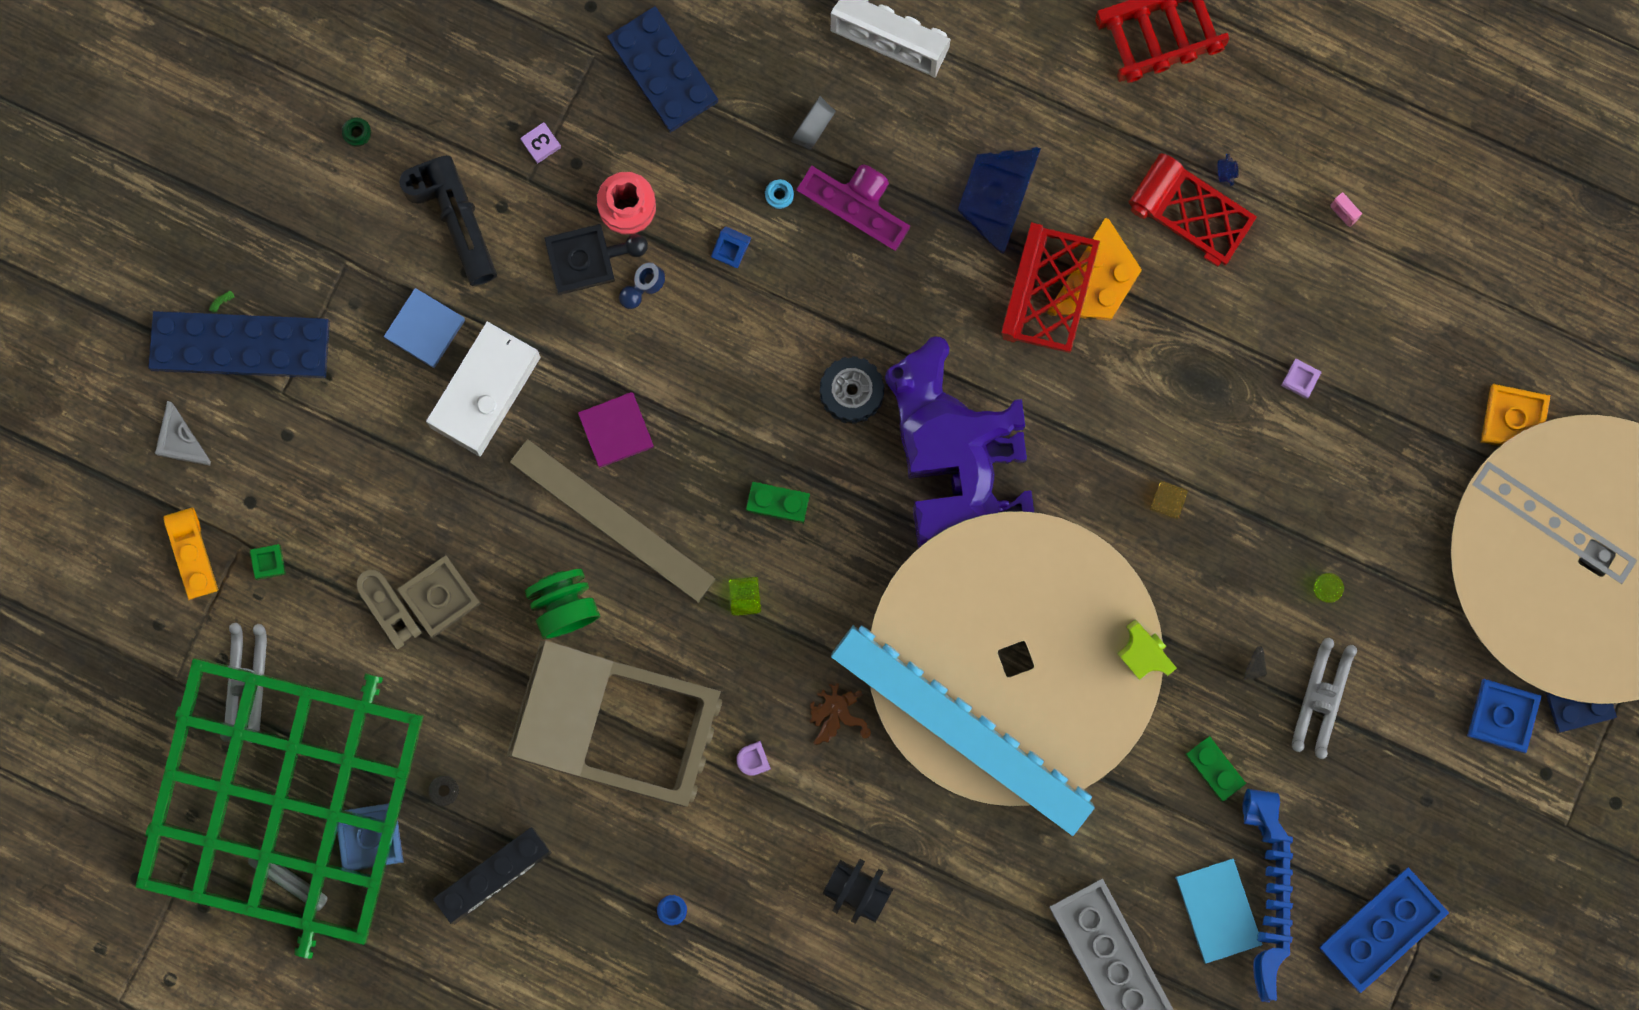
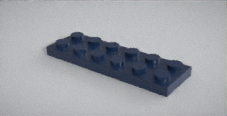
M153 311L149 369L151 371L326 378L330 321L329 319Z

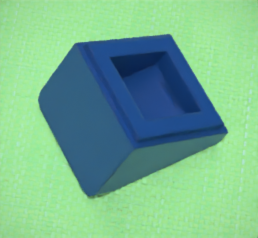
M724 227L719 234L711 257L734 268H738L749 246L751 237L729 227Z

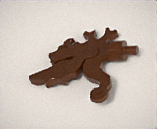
M836 683L835 686L829 684L833 691L832 696L827 695L824 689L822 693H817L819 697H825L826 701L824 704L819 703L818 707L814 706V701L810 704L812 709L810 723L816 721L815 725L819 727L826 717H830L829 720L823 723L821 732L813 742L815 745H820L822 742L829 743L832 737L837 736V730L841 728L840 720L847 726H861L863 729L860 731V735L864 739L871 736V730L868 728L867 723L861 718L851 716L847 708L858 702L856 698L863 695L861 690L855 693L851 690L842 696H838L837 691L840 686Z

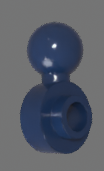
M654 263L641 265L635 273V285L624 287L620 291V304L626 309L638 307L644 292L654 294L662 288L665 282L664 271Z

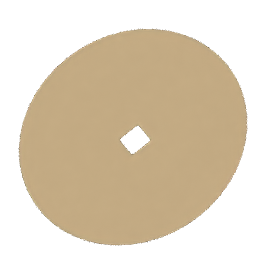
M1575 415L1557 418L1526 429L1506 441L1489 456L1469 482L1461 498L1452 531L1451 563L1455 588L1461 607L1472 629L1490 653L1509 671L1536 688L1561 698L1596 704L1639 700V423L1612 416ZM1487 461L1635 558L1637 562L1623 584L1606 573L1603 577H1600L1578 563L1579 555L1472 485ZM1489 469L1481 481L1482 485L1580 550L1584 551L1591 539L1597 541L1491 469ZM1505 483L1510 486L1511 491L1508 495L1500 493L1499 487L1501 484ZM1527 500L1534 501L1536 505L1534 511L1529 512L1525 510L1524 503ZM1551 517H1558L1561 524L1558 528H1552L1549 525ZM1578 533L1583 534L1586 538L1585 543L1582 545H1578L1574 541V536ZM1615 553L1609 569L1621 576L1629 561Z
M1018 511L982 515L958 523L932 537L903 563L891 579L881 597L871 628V632L876 636L873 639L882 647L885 643L890 645L900 653L897 658L906 665L909 661L917 665L924 671L921 676L930 683L933 679L940 682L948 689L946 694L953 700H956L957 697L963 699L972 707L970 710L972 714L978 718L984 715L996 724L995 731L1002 736L1005 733L1010 734L1020 742L1019 749L1026 754L1030 750L1044 760L1042 766L1050 772L1054 768L1068 778L1066 783L1075 790L1078 786L1085 789L1100 780L1114 769L1131 751L1151 719L1162 683L1163 672L1151 671L1139 680L1117 654L1129 641V631L1126 626L1135 619L1150 636L1156 633L1162 640L1161 627L1154 604L1138 574L1118 551L1095 533L1065 519L1042 513ZM1025 641L1034 668L1007 677L1000 661L998 650ZM871 687L877 712L890 738L905 758L926 777L941 787L971 800L1004 806L1030 805Z

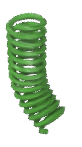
M229 291L222 296L220 295V297L218 296L214 300L216 303L212 302L213 304H211L209 311L217 312L223 301L227 302V300L235 298L234 294Z

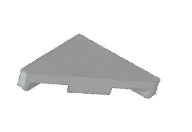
M167 401L155 454L157 456L210 466V459L174 404Z

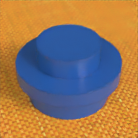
M666 896L658 904V917L667 925H678L687 915V905L679 896Z

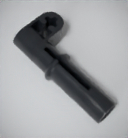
M447 155L437 157L405 170L399 182L407 200L420 204L437 198L442 211L440 219L446 222L470 285L478 286L495 279L497 272L473 213L475 205L468 200L452 157ZM422 176H429L432 187L426 188ZM418 182L419 188L414 190L413 183ZM452 197H455L474 249L469 250L450 201Z

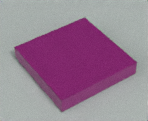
M633 392L578 412L599 468L654 448Z

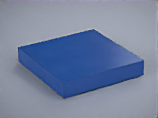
M1483 679L1467 737L1520 753H1527L1541 695Z

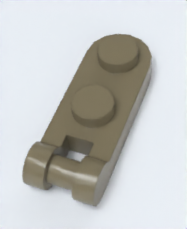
M367 570L359 576L357 580L359 594L397 650L404 646V642L412 636L416 638L422 634L386 578L380 572ZM403 620L406 627L396 632L393 625Z

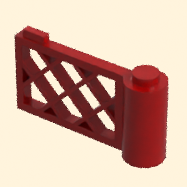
M1163 153L1158 155L1129 200V204L1132 207L1130 210L1133 214L1142 219L1150 217L1205 252L1206 254L1203 258L1216 267L1220 263L1224 266L1227 265L1257 216L1184 169L1176 159ZM1185 179L1195 185L1197 196L1182 198L1180 186ZM1176 194L1178 200L1171 201ZM1213 197L1219 201L1221 212L1207 215L1203 199ZM1198 200L1202 216L1187 219L1184 203ZM1179 204L1182 220L1172 222L1162 215L1167 206ZM1238 213L1247 219L1242 229L1231 231L1228 215ZM1223 216L1226 232L1211 235L1208 219ZM1203 220L1206 236L1196 238L1190 234L1188 223ZM1238 234L1236 239L1233 241L1232 235ZM1227 236L1230 248L1225 256L1214 249L1212 239ZM1207 240V241H1208V245L1205 244V243L1202 242V241Z

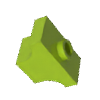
M1136 619L1126 626L1129 631V641L1117 654L1139 680L1151 671H1161L1168 676L1177 669L1162 651L1166 648V645L1156 633L1150 636Z

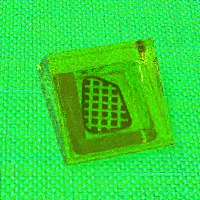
M758 577L729 579L732 615L761 613Z

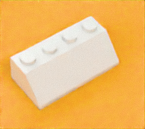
M839 0L831 12V32L932 77H936L950 47L951 39L947 37L945 32L937 28L927 29L912 17H900L894 14V10L888 6H876L869 3L868 0Z

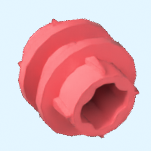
M619 172L608 177L601 184L597 194V208L603 223L610 230L622 235L635 234L644 230L652 222L656 212V199L650 183L641 175L632 172ZM633 197L638 200L634 207H626L623 210L615 207L619 199L626 200Z

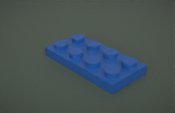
M1408 867L1318 948L1358 993H1362L1446 917L1449 912Z

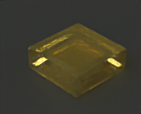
M1160 481L1150 510L1178 519L1188 490Z

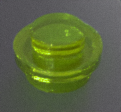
M1332 573L1319 576L1314 583L1316 597L1325 603L1337 601L1344 592L1342 580Z

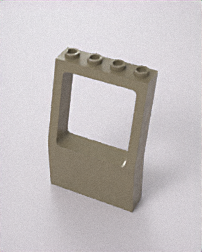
M546 640L540 641L507 757L670 804L688 807L689 802L692 803L696 797L698 787L694 784L697 773L701 774L705 765L706 757L703 756L705 745L710 744L714 734V728L711 727L713 717L718 716L722 706V699L719 698L721 691L611 661ZM610 676L690 697L697 701V709L673 789L589 767L585 764V757Z

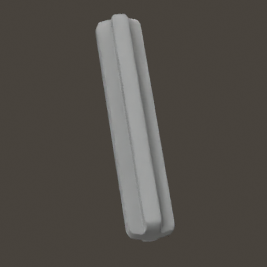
M249 858L248 863L256 869L258 860ZM271 864L268 878L306 903L310 884L287 868ZM322 892L317 905V911H320L327 902V896Z

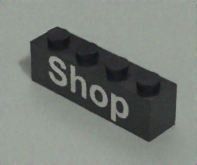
M531 827L433 900L450 924L455 925L552 854V852L536 830Z

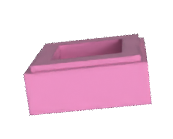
M1343 192L1331 204L1333 211L1349 227L1362 215L1360 210Z

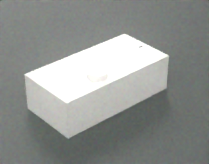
M487 321L426 422L429 427L481 457L541 358L538 350Z

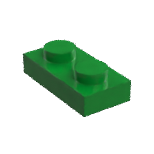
M752 482L746 512L804 524L810 493Z
M1210 736L1185 754L1221 802L1225 801L1246 784Z

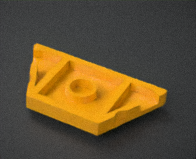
M1105 218L1093 239L1100 241V246L1080 318L1093 317L1097 320L1111 321L1142 269L1111 221ZM1088 246L1078 262L1090 256L1092 247ZM1087 264L1082 267L1084 272H1086ZM1076 270L1070 274L1066 283L1073 290L1082 285L1084 278L1079 270ZM1064 286L1056 299L1068 293ZM1080 292L1074 295L1077 300L1079 298ZM1071 297L1056 305L1062 315H1070L1076 309V305ZM1054 308L1049 309L1047 312L1051 316L1057 315Z

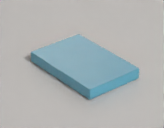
M1234 859L1175 877L1204 964L1263 945L1262 942L1257 941L1259 932Z

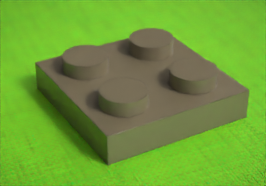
M446 555L397 589L432 639L481 604Z

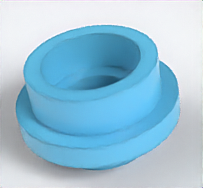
M781 179L774 180L766 187L765 198L770 206L782 209L789 206L793 201L794 190L787 181ZM780 190L785 193V196L782 199H777L774 197V193Z

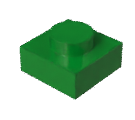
M277 544L250 550L256 580L286 575L281 545Z

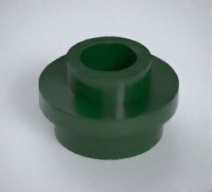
M351 118L343 125L342 136L349 145L359 147L369 141L371 127L362 118ZM355 129L362 130V134L359 137L352 136V132Z

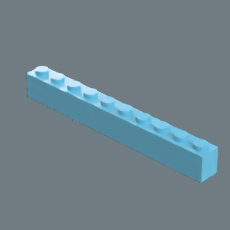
M852 625L831 653V657L1066 832L1072 836L1075 835L1095 808L1090 801L1092 796L1079 786L1076 790L1066 783L1068 778L1054 768L1050 772L1042 766L1044 760L1031 750L1026 754L1018 748L1020 742L1010 734L1005 733L1002 736L995 731L996 724L984 715H981L980 718L976 717L970 712L972 707L963 699L957 697L956 700H953L946 694L948 689L940 682L933 679L930 683L921 676L924 671L911 661L906 665L897 658L900 653L890 645L885 643L882 647L873 639L876 636L862 625L859 629Z

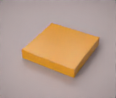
M1492 384L1481 442L1502 446L1506 441L1522 431L1546 422L1551 395Z

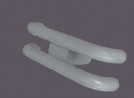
M232 623L229 626L231 633L229 666L264 674L267 646L265 627L262 624H256L253 627L255 648L253 670L241 668L243 631L240 624ZM228 678L225 723L235 724L238 698L242 697L245 682ZM262 686L257 687L248 722V729L256 731L260 730ZM220 734V738L223 741L228 742L231 740V737Z
M1325 638L1319 647L1292 739L1293 750L1296 752L1303 751L1305 747L1304 740L1313 710L1324 713L1315 746V756L1319 759H1324L1328 755L1327 747L1352 661L1357 654V648L1354 645H1348L1340 659L1333 685L1321 683L1328 657L1334 647V641L1331 638Z

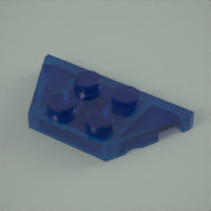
M1034 147L1031 150L1016 152L1009 150L1002 151L999 154H977L958 211L1002 254L1005 253L1041 148Z

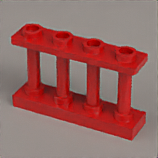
M1128 0L1098 10L1095 17L1099 30L1106 27L1107 30H1111L1124 67L1120 68L1117 74L1119 82L1127 80V83L1135 82L1141 79L1145 73L1154 71L1155 74L1168 70L1171 67L1170 65L1181 62V64L1191 63L1198 58V55L1207 52L1208 55L1220 53L1227 46L1230 37L1228 33L1217 36L1204 0H1188L1189 3L1193 4L1206 40L1191 45L1176 9L1178 3L1187 0ZM1160 9L1166 13L1179 48L1165 54L1161 51L1149 19L1151 12ZM1133 18L1140 25L1152 57L1135 63L1122 28L1124 21Z

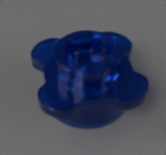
M1226 154V159L1218 160V177L1220 182H1229L1230 186H1234V178L1239 176L1238 163L1233 161V158H1230V154Z

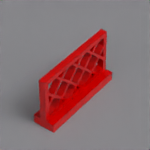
M1031 222L1001 332L1003 340L1014 343L1015 341L1071 353L1100 246L1099 240L1043 228V225ZM1047 238L1059 239L1065 248L1050 256L1045 248ZM1066 241L1072 242V244L1068 246ZM1079 245L1092 247L1090 256L1081 262L1077 261L1071 251ZM1068 252L1075 265L1060 273L1054 260ZM1044 253L1047 259L1041 262ZM1050 263L1057 276L1043 284L1038 277V271ZM1087 264L1086 272H1084L1082 267ZM1079 270L1084 278L1083 283L1071 290L1064 277ZM1061 280L1068 293L1053 301L1046 288ZM1037 281L1039 287L1034 289L1035 283ZM1043 290L1050 303L1035 311L1030 303L1031 297ZM1080 292L1079 298L1077 300L1074 295ZM1071 297L1076 305L1074 313L1064 318L1056 305ZM1054 308L1060 321L1045 328L1039 315ZM1028 309L1032 312L1029 316H1027ZM1035 318L1043 331L1033 337L1023 335L1024 324ZM1070 320H1072L1071 328L1067 324ZM1064 325L1069 333L1067 343L1054 342L1049 333ZM1045 335H1046V337L1048 338V340L1040 339L1041 337H1043V336H1045Z

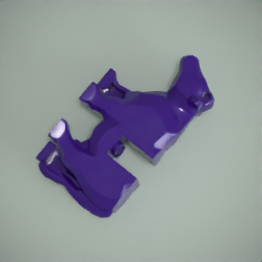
M937 336L931 337L920 349L909 354L898 364L891 366L885 375L886 383L893 391L898 402L900 432L907 459L909 479L953 474V478H951L953 495H958L915 501L913 514L918 548L947 528L968 519L999 512L1023 511L1034 513L1031 490L1024 491L1010 504L1007 500L998 501L992 494L995 476L993 463L1009 464L1012 461L1017 463H1025L1027 461L1023 432H1017L1009 439L1001 437L1009 435L1012 431L1024 430L1025 418L1022 399L1014 400L1009 408L1002 412H976L968 409L967 406L956 398L944 393L942 389L944 362L949 355L950 349L947 341Z

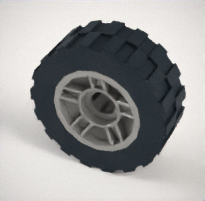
M852 356V358L843 357L841 360L831 363V366L824 371V376L820 381L821 403H823L824 409L831 414L832 418L835 420L839 419L842 423L850 422L857 424L860 421H867L870 416L873 417L877 413L878 408L882 405L885 389L883 377L877 371V367L874 364H870L868 360L864 358L859 359L856 356ZM847 386L857 387V393L854 395L848 394L846 391Z

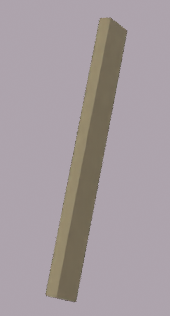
M526 440L510 461L511 465L697 603L700 602L715 582L716 578L530 440Z

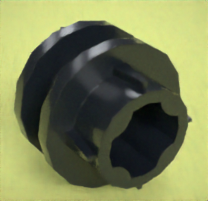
M859 859L855 867L840 860L822 893L836 902L832 912L837 914L843 905L855 912L851 919L852 923L856 924L860 916L876 923L894 888L880 881L883 870L878 869L874 878L862 872L864 860Z

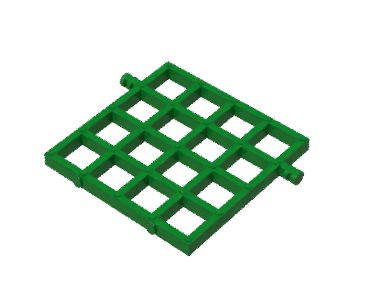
M193 658L182 703L176 711L175 720H177L152 822L149 823L146 830L147 842L135 887L303 929L302 936H298L297 943L300 945L295 948L294 955L299 957L313 958L314 952L311 951V948L316 946L315 933L365 945L424 715L375 703V695H379L380 689L377 688L378 683H382L383 677L370 673H365L364 675L366 684L361 687L363 696L362 699L200 658ZM203 672L245 682L234 725L193 715ZM258 686L300 696L289 739L247 728ZM312 699L355 710L344 752L302 742ZM367 713L409 724L399 766L356 756ZM189 727L231 737L221 779L179 769ZM244 740L286 751L276 793L233 783ZM298 754L341 765L330 807L288 796ZM353 768L396 778L385 821L342 810ZM176 781L217 792L207 834L165 823ZM230 795L272 805L262 847L220 837ZM284 809L327 819L317 861L274 851ZM339 822L382 833L371 875L329 865ZM162 836L204 846L193 888L151 878ZM216 850L258 860L248 902L206 891ZM271 864L313 874L303 916L260 905ZM325 877L368 888L358 929L315 919Z

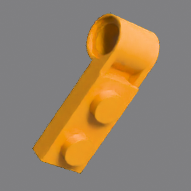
M191 507L165 515L166 530L188 600L217 592L218 587L200 533L201 527L195 509Z

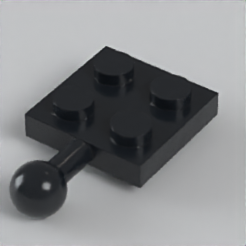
M601 224L544 237L558 295L615 282L610 258L629 254L632 257H641L648 249L646 238L640 234L630 235L624 243L607 247Z

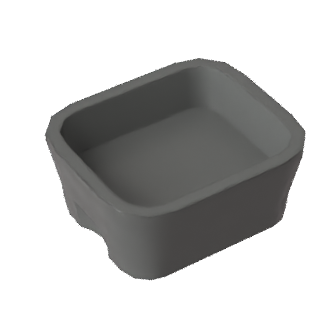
M819 96L790 142L811 150L836 110Z

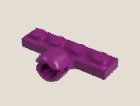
M811 165L797 188V191L894 251L898 249L911 228L910 225L879 206V200L888 187L889 182L883 174L868 165H860L847 184L836 181Z

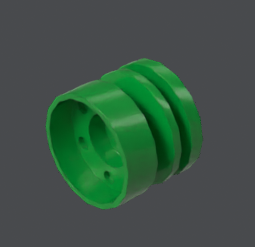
M582 569L553 573L540 579L524 591L527 600L537 599L530 604L532 611L546 610L544 614L536 619L542 639L556 638L571 633L600 618L594 598L579 599V596L589 589L588 583H578L585 578Z

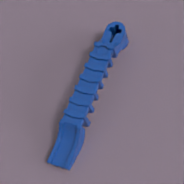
M1247 789L1244 794L1242 807L1244 824L1258 826L1263 836L1262 842L1272 843V850L1267 849L1265 859L1276 860V867L1268 866L1265 870L1266 876L1276 877V884L1268 883L1266 885V892L1276 894V900L1268 899L1265 904V909L1276 910V917L1264 916L1262 923L1265 926L1276 927V934L1259 932L1257 935V941L1276 944V948L1260 952L1255 957L1253 963L1254 979L1261 1002H1270L1272 1000L1277 1001V971L1283 960L1290 955V943H1292L1293 939L1290 936V927L1293 924V920L1290 919V910L1293 908V903H1290V893L1293 892V886H1290V877L1293 875V870L1290 869V860L1293 859V853H1290V844L1293 842V837L1287 835L1278 821L1279 794Z

